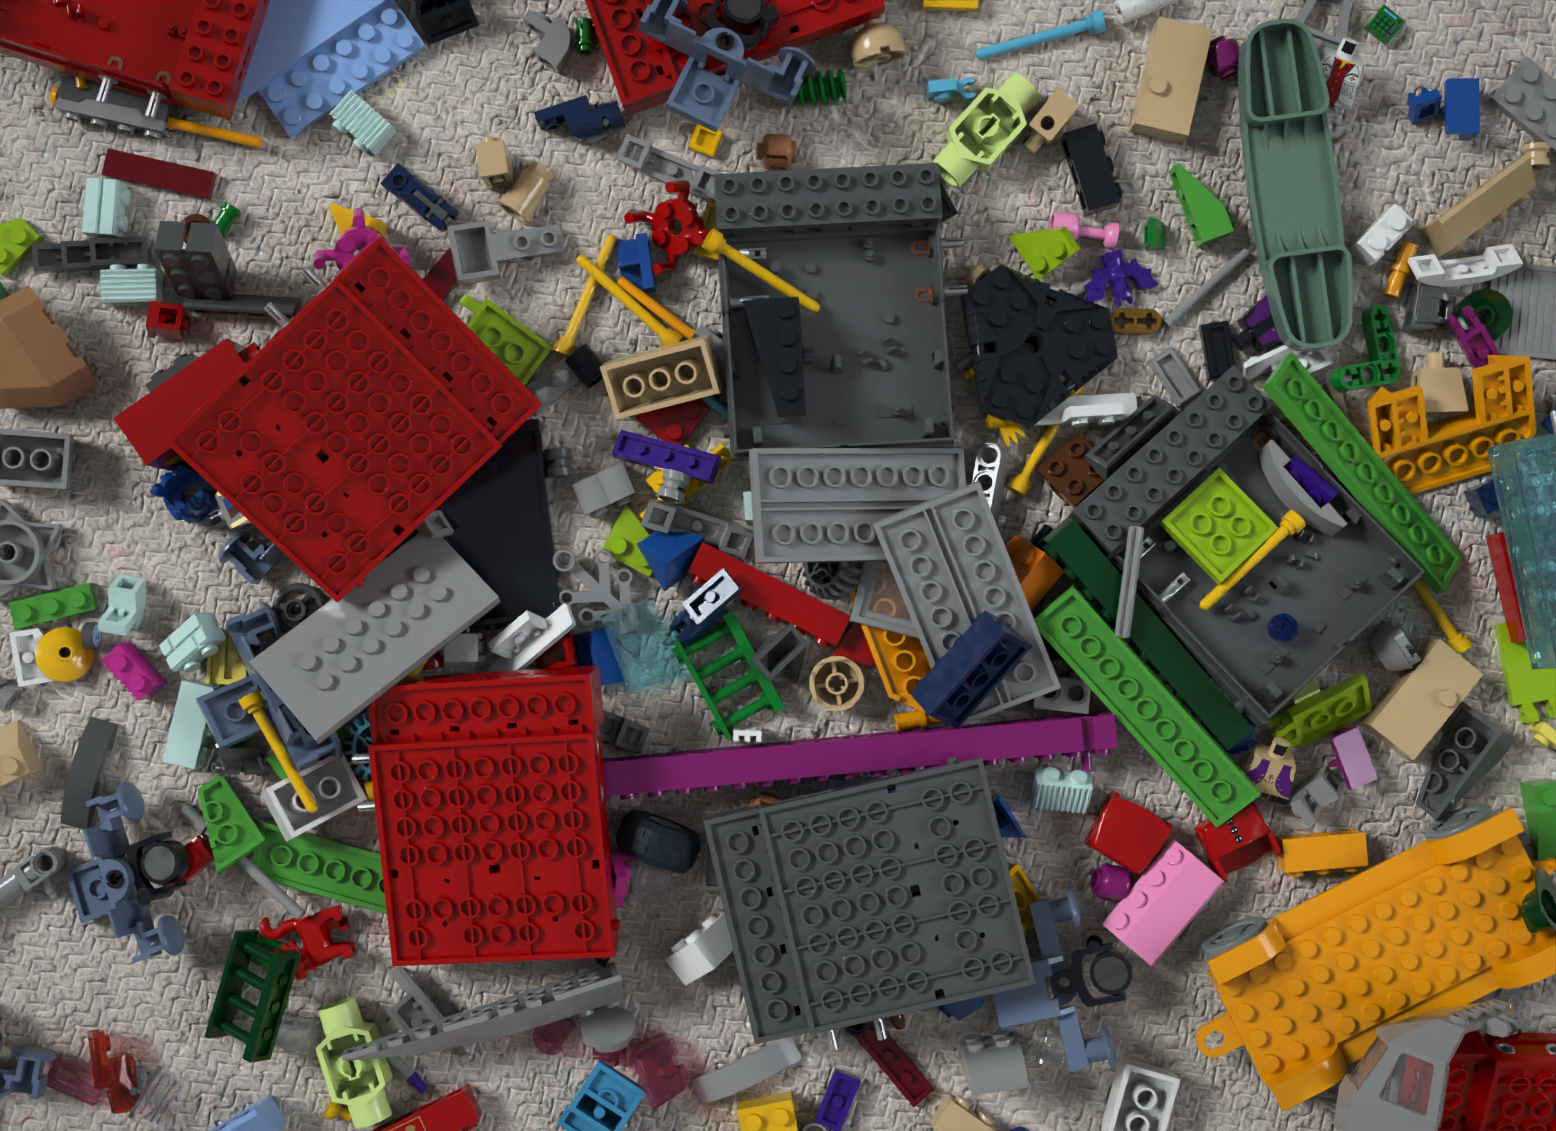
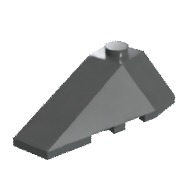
M1463 701L1443 724L1441 741L1439 746L1435 747L1433 752L1435 757L1430 772H1427L1415 803L1436 821H1439L1503 758L1517 739V737Z

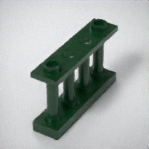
M256 929L235 930L205 1033V1037L208 1039L231 1035L246 1044L242 1059L249 1063L271 1059L301 953L294 949L278 950L272 953L256 944L259 931ZM251 955L269 964L265 979L248 971ZM244 982L262 991L258 1006L240 997ZM237 1009L254 1018L250 1033L233 1024Z

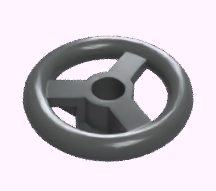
M292 583L277 593L272 603V609L278 618L280 629L283 633L286 634L293 628L284 623L280 612H284L287 619L299 621L300 624L307 618V607L313 599L316 600L318 609L326 604L322 594L315 587L306 583ZM291 592H307L302 599H291L286 604L282 603L283 599ZM297 605L301 607L299 615H296L294 612V608Z

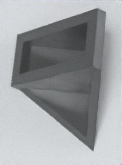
M789 623L764 641L750 661L768 681L798 684L806 648L809 643L793 624Z

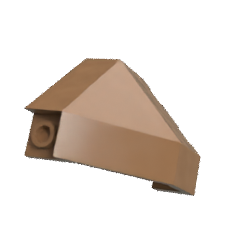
M28 285L0 300V409L62 406L97 385L85 361L76 354L66 334L59 324L53 321L46 311L47 307Z

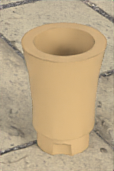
M533 160L528 168L523 170L509 190L497 201V204L516 220L529 225L535 209L550 187L549 183L553 179L554 174L541 163Z

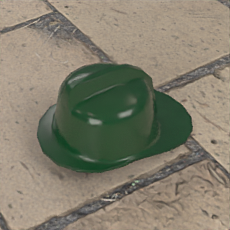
M1543 868L1536 870L1535 889L1524 897L1521 905V914L1527 930L1534 934L1551 930L1556 932V890L1552 879Z

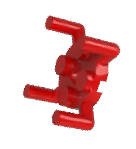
M687 180L667 182L665 185L666 191L668 193L678 192L677 199H669L659 203L654 213L636 211L628 212L624 216V220L628 224L638 222L652 224V241L668 253L666 262L657 263L652 266V272L655 275L674 272L677 268L678 256L690 252L698 245H702L710 230L704 229V221L702 216L699 217L696 211L697 207L688 200L690 183ZM676 219H678L682 224V231L680 234H678L674 229V222Z

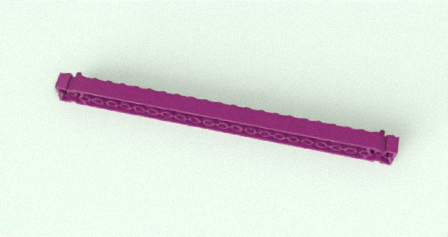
M1103 711L1089 714L965 724L958 728L943 726L901 730L898 732L890 731L603 758L606 797L607 801H609V798L614 795H620V800L637 798L639 793L648 792V797L664 796L667 790H676V794L693 793L692 790L699 787H703L704 792L719 791L721 785H731L732 789L748 788L749 783L759 782L761 787L776 785V780L787 779V784L803 783L806 777H815V781L832 780V775L842 774L843 779L860 777L859 772H869L871 776L887 775V770L897 769L899 773H908L915 771V767L924 766V768L947 764V758L958 756L959 761L981 756L984 766L999 764V759H1007L1010 763L1026 762L1029 756H1034L1038 760L1055 759L1054 754L1066 755V758L1081 757L1082 771H1092L1091 753L1094 755L1110 754V749L1118 748L1115 714Z

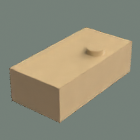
M1159 16L1152 28L1129 132L1179 144L1185 141L1189 136L1213 29Z
M711 334L612 359L600 366L616 420L719 394L726 388Z
M1428 639L1417 653L1422 661L1414 664L1412 669L1403 670L1373 706L1372 712L1367 714L1360 722V724L1405 759L1415 760L1484 675L1441 639Z

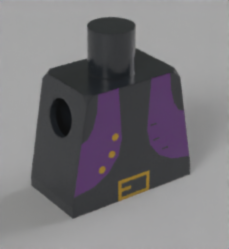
M1265 293L1237 320L1238 325L1243 331L1235 335L1232 341L1240 351H1243L1252 344L1256 351L1261 352L1282 342L1278 337Z

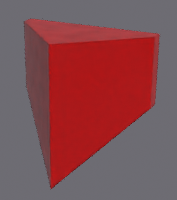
M573 628L535 659L537 669L561 668L579 664Z

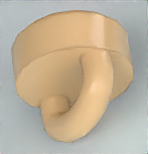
M981 265L973 266L965 276L964 285H967L968 289L988 275L991 270Z

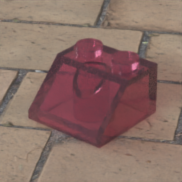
M666 1032L636 1043L631 1056L652 1110L683 1092L686 1087V1080L689 1079L684 1064L679 1065L675 1056L678 1054L677 1045L673 1038H668Z

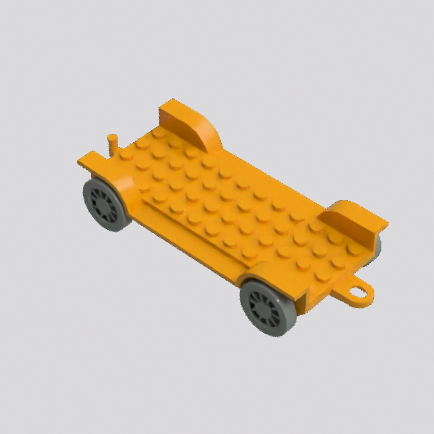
M1470 805L1450 812L1439 821L1435 820L1424 830L1426 840L1268 919L1269 925L1264 917L1254 916L1236 921L1219 929L1204 940L1201 948L1210 968L1207 973L1227 1012L1200 1026L1195 1036L1198 1049L1208 1057L1217 1058L1244 1045L1263 1084L1273 1093L1281 1111L1284 1112L1334 1086L1347 1074L1349 1064L1385 1047L1386 1044L1376 1034V1027L1431 1010L1467 1005L1499 988H1519L1552 976L1556 973V932L1551 930L1535 934L1530 933L1521 914V905L1524 897L1535 889L1536 870L1543 868L1550 876L1556 870V859L1548 857L1546 859L1530 861L1517 834L1525 830L1512 807L1494 815L1490 805ZM1219 1031L1224 1035V1042L1220 1047L1207 1048L1205 1046V1038L1212 1032Z

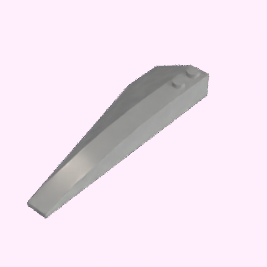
M611 963L605 967L592 969L345 1049L341 1055L342 1060L376 1059L433 1052L516 1034L577 1015L578 1018L586 1017L593 1014V1009L604 1006V1009H610L620 1005V1000L625 999L620 975L615 964Z

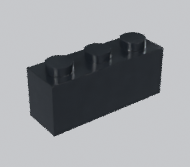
M1094 123L1065 132L1060 141L1084 217L1116 208L1121 202L1122 191L1119 183L1114 182L1112 176L1114 166L1111 157H1106L1103 147L1106 145L1103 131H1098L1097 125Z

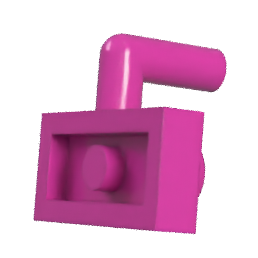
M620 851L611 853L616 909L623 908L624 896H628L627 880H630L631 874L629 864H624V862L637 860Z

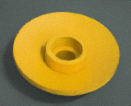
M69 627L56 628L46 633L38 642L35 650V660L39 670L49 679L58 682H70L81 678L88 672L94 659V650H86L82 645L81 631ZM66 648L71 654L69 657L63 658L59 655V651Z

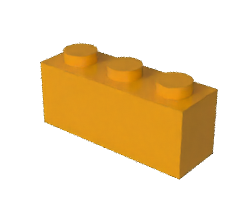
M1358 829L1275 836L1282 853L1277 856L1278 869L1287 873V876L1290 877L1304 876V871L1315 870V874H1330L1332 869L1342 868L1344 872H1354L1360 870L1359 866H1369L1366 834Z

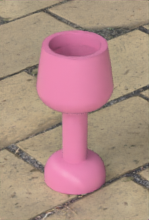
M1053 212L1049 229L1066 226L1075 241L1078 236L1103 240L1105 248L1109 250L1115 249L1119 236V223L1112 222L1105 229L1080 225V217L1076 213Z

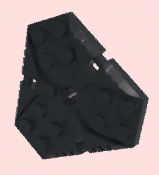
M1000 264L969 288L967 294H962L960 297L969 349L974 348L975 356H973L971 362L980 411L1025 430H1029L1069 398L1070 392L1079 390L1118 358L1108 308L1084 300V298L1077 297L1072 293H1067L1065 290L1059 289L1056 291L1051 289L1050 284L1035 278L1033 279L1031 276L1024 275ZM1045 299L1053 301L1052 307L1044 304ZM1025 343L1033 345L1035 353L1029 352L1025 348ZM992 346L993 353H986L985 347ZM1060 374H1061V375L1064 377V379L1066 380V382H1065L1064 384H1063V383L1060 381V379L1057 377V376H1059Z

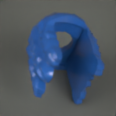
M182 463L173 467V472H166L161 475V482L155 483L150 490L152 496L163 497L167 509L175 520H181L189 524L205 520L210 512L218 507V502L215 498V494L218 491L192 467ZM190 484L200 486L201 490L197 492L196 497L185 503L182 498V492L185 487Z

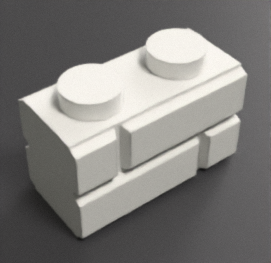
M1394 204L1386 209L1348 249L1364 266L1369 267L1376 263L1415 222L1402 208Z

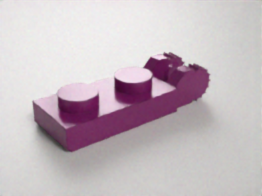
M1469 306L1462 308V312L1467 322L1471 325L1470 328L1464 331L1455 316L1448 317L1447 322L1456 335L1455 339L1472 369L1488 365L1487 355H1500L1484 324L1480 323L1474 311Z

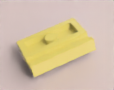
M222 629L226 639L218 646L219 651L207 657V684L229 685L249 676L226 629Z

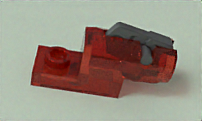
M95 1029L87 1031L94 1087L99 1090L109 1087L106 1094L111 1106V1113L119 1114L140 1109L143 1100L144 1068L136 1065L134 1058L128 1052L107 1055V1051L111 1050L109 1035L105 1034L104 1030Z

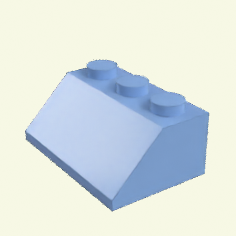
M269 1095L210 1131H280L287 1122L272 1096Z

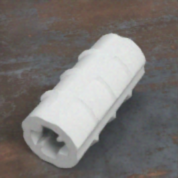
M1115 0L1113 6L1118 21L1121 24H1125L1141 16L1148 15L1155 10H1161L1162 7L1172 4L1174 0Z

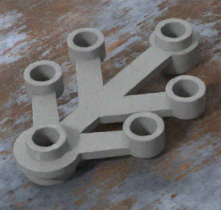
M568 548L559 549L553 556L555 568L563 572L570 571L591 590L574 592L570 588L563 589L558 597L562 605L564 603L570 606L573 603L604 602L611 608L610 610L598 611L589 606L582 608L579 613V619L583 624H591L593 621H614L621 628H631L637 624L640 618V611L637 605L631 602L630 582L633 578V572L630 568L622 567L616 573V580L620 583L619 601L611 594L610 563L613 555L610 550L600 549L595 556L599 566L598 582L576 562V556L572 550ZM562 554L568 555L570 562H561L560 556ZM599 554H608L609 560L602 562L599 559ZM625 571L630 577L628 580H622L619 574ZM570 593L572 600L569 602L564 601L562 594ZM623 610H629L631 612V617L624 618L622 617L621 612ZM583 612H591L593 615L592 619H584Z

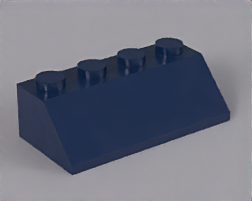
M985 610L974 619L968 630L955 640L950 650L937 660L931 671L918 681L910 694L929 716L958 728L1033 646L1003 620Z

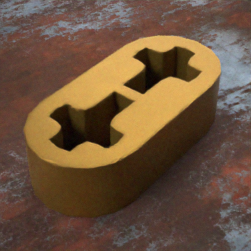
M1121 308L1115 310L1110 315L1113 333L1117 335H1151L1160 328L1162 322L1159 313L1153 309ZM1119 315H1122L1123 320H1132V324L1127 323L1120 329L1119 324L1114 323V320ZM1149 315L1150 320L1154 321L1155 324L1147 329L1146 324H1137V320H1144Z

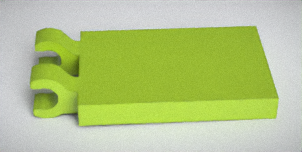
M465 293L459 302L474 313L467 326L526 386L551 353L552 346L487 298L480 304Z
M1507 623L1495 624L1509 705H1518L1521 723L1539 722V716L1533 702L1545 700L1547 718L1556 719V635L1528 642L1511 643Z
M1359 672L1287 709V715L1275 714L1268 721L1269 727L1281 726L1275 728V732L1271 734L1272 741L1275 737H1282L1290 743L1287 751H1290L1296 745L1301 749L1371 713L1372 706L1367 678L1362 672Z

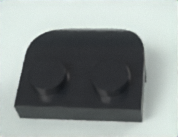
M470 0L415 1L416 18L428 45L479 26Z

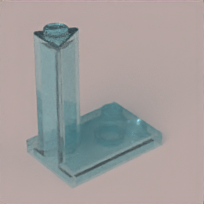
M653 597L601 615L602 623L629 693L681 675Z

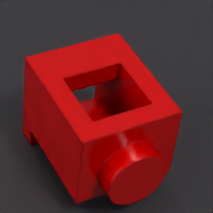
M150 301L146 320L149 338L158 336L183 340L184 332L189 333L191 327V317L187 316L185 307L183 305Z

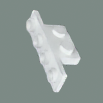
M1280 344L1268 353L1254 356L1243 364V376L1249 381L1268 371L1272 374L1282 358L1291 352L1312 377L1333 369L1334 362L1325 349L1307 352L1295 351L1284 344Z
M1118 393L1070 396L1034 426L1072 424V427H1081L1089 423L1110 425L1115 422L1124 421L1138 409L1136 394Z
M564 603L546 619L526 610L488 643L490 651L501 656L489 666V672L525 669L576 626L570 606Z

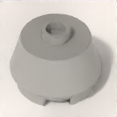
M1396 617L1387 622L1383 620L1368 637L1373 648L1369 650L1377 665L1382 663L1388 672L1412 669L1414 664L1422 661L1410 637L1399 626L1401 624Z

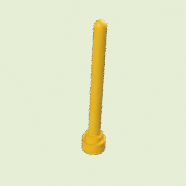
M714 228L708 233L701 246L703 249L711 254L713 252L723 254L786 296L799 297L800 305L809 311L816 313L820 310L818 302L728 245L722 233Z
M609 235L606 238L595 263L603 272L617 243V238L614 235ZM591 275L564 336H560L559 340H555L552 347L553 352L566 358L576 349L574 347L576 343L574 338L599 284Z
M579 255L576 262L580 267L660 337L661 346L677 343L683 339L684 336L676 329L673 331L671 328L667 329L586 256Z
M1084 386L1076 392L1074 390L1070 392V396H1079ZM1049 425L1021 473L1011 477L1006 486L1010 491L1021 497H1026L1031 489L1029 486L1031 480L1029 479L1061 425Z
M1289 510L1281 518L1280 527L1224 581L1200 601V608L1208 610L1287 535L1298 534L1306 526L1303 518L1295 511Z
M1420 577L1412 586L1448 637L1446 640L1448 646L1458 654L1468 650L1473 645L1467 635L1463 636L1461 632H1457Z
M256 690L242 697L238 702L243 711L247 710L248 714L252 713L306 810L309 813H315L318 810V805L262 709L264 706L262 701L264 699L259 690Z

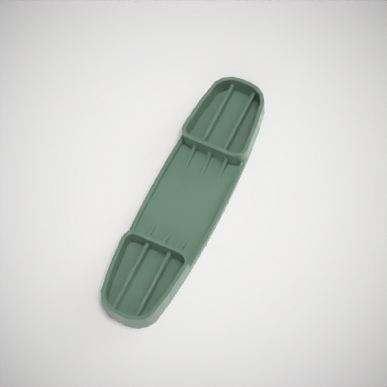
M1295 19L1270 20L1255 27L1245 37L1239 48L1238 88L1243 163L1260 270L1278 337L1285 346L1295 351L1307 352L1321 350L1341 342L1348 335L1352 327V258L1344 245L1339 186L1326 115L1330 98L1312 32L1305 24Z

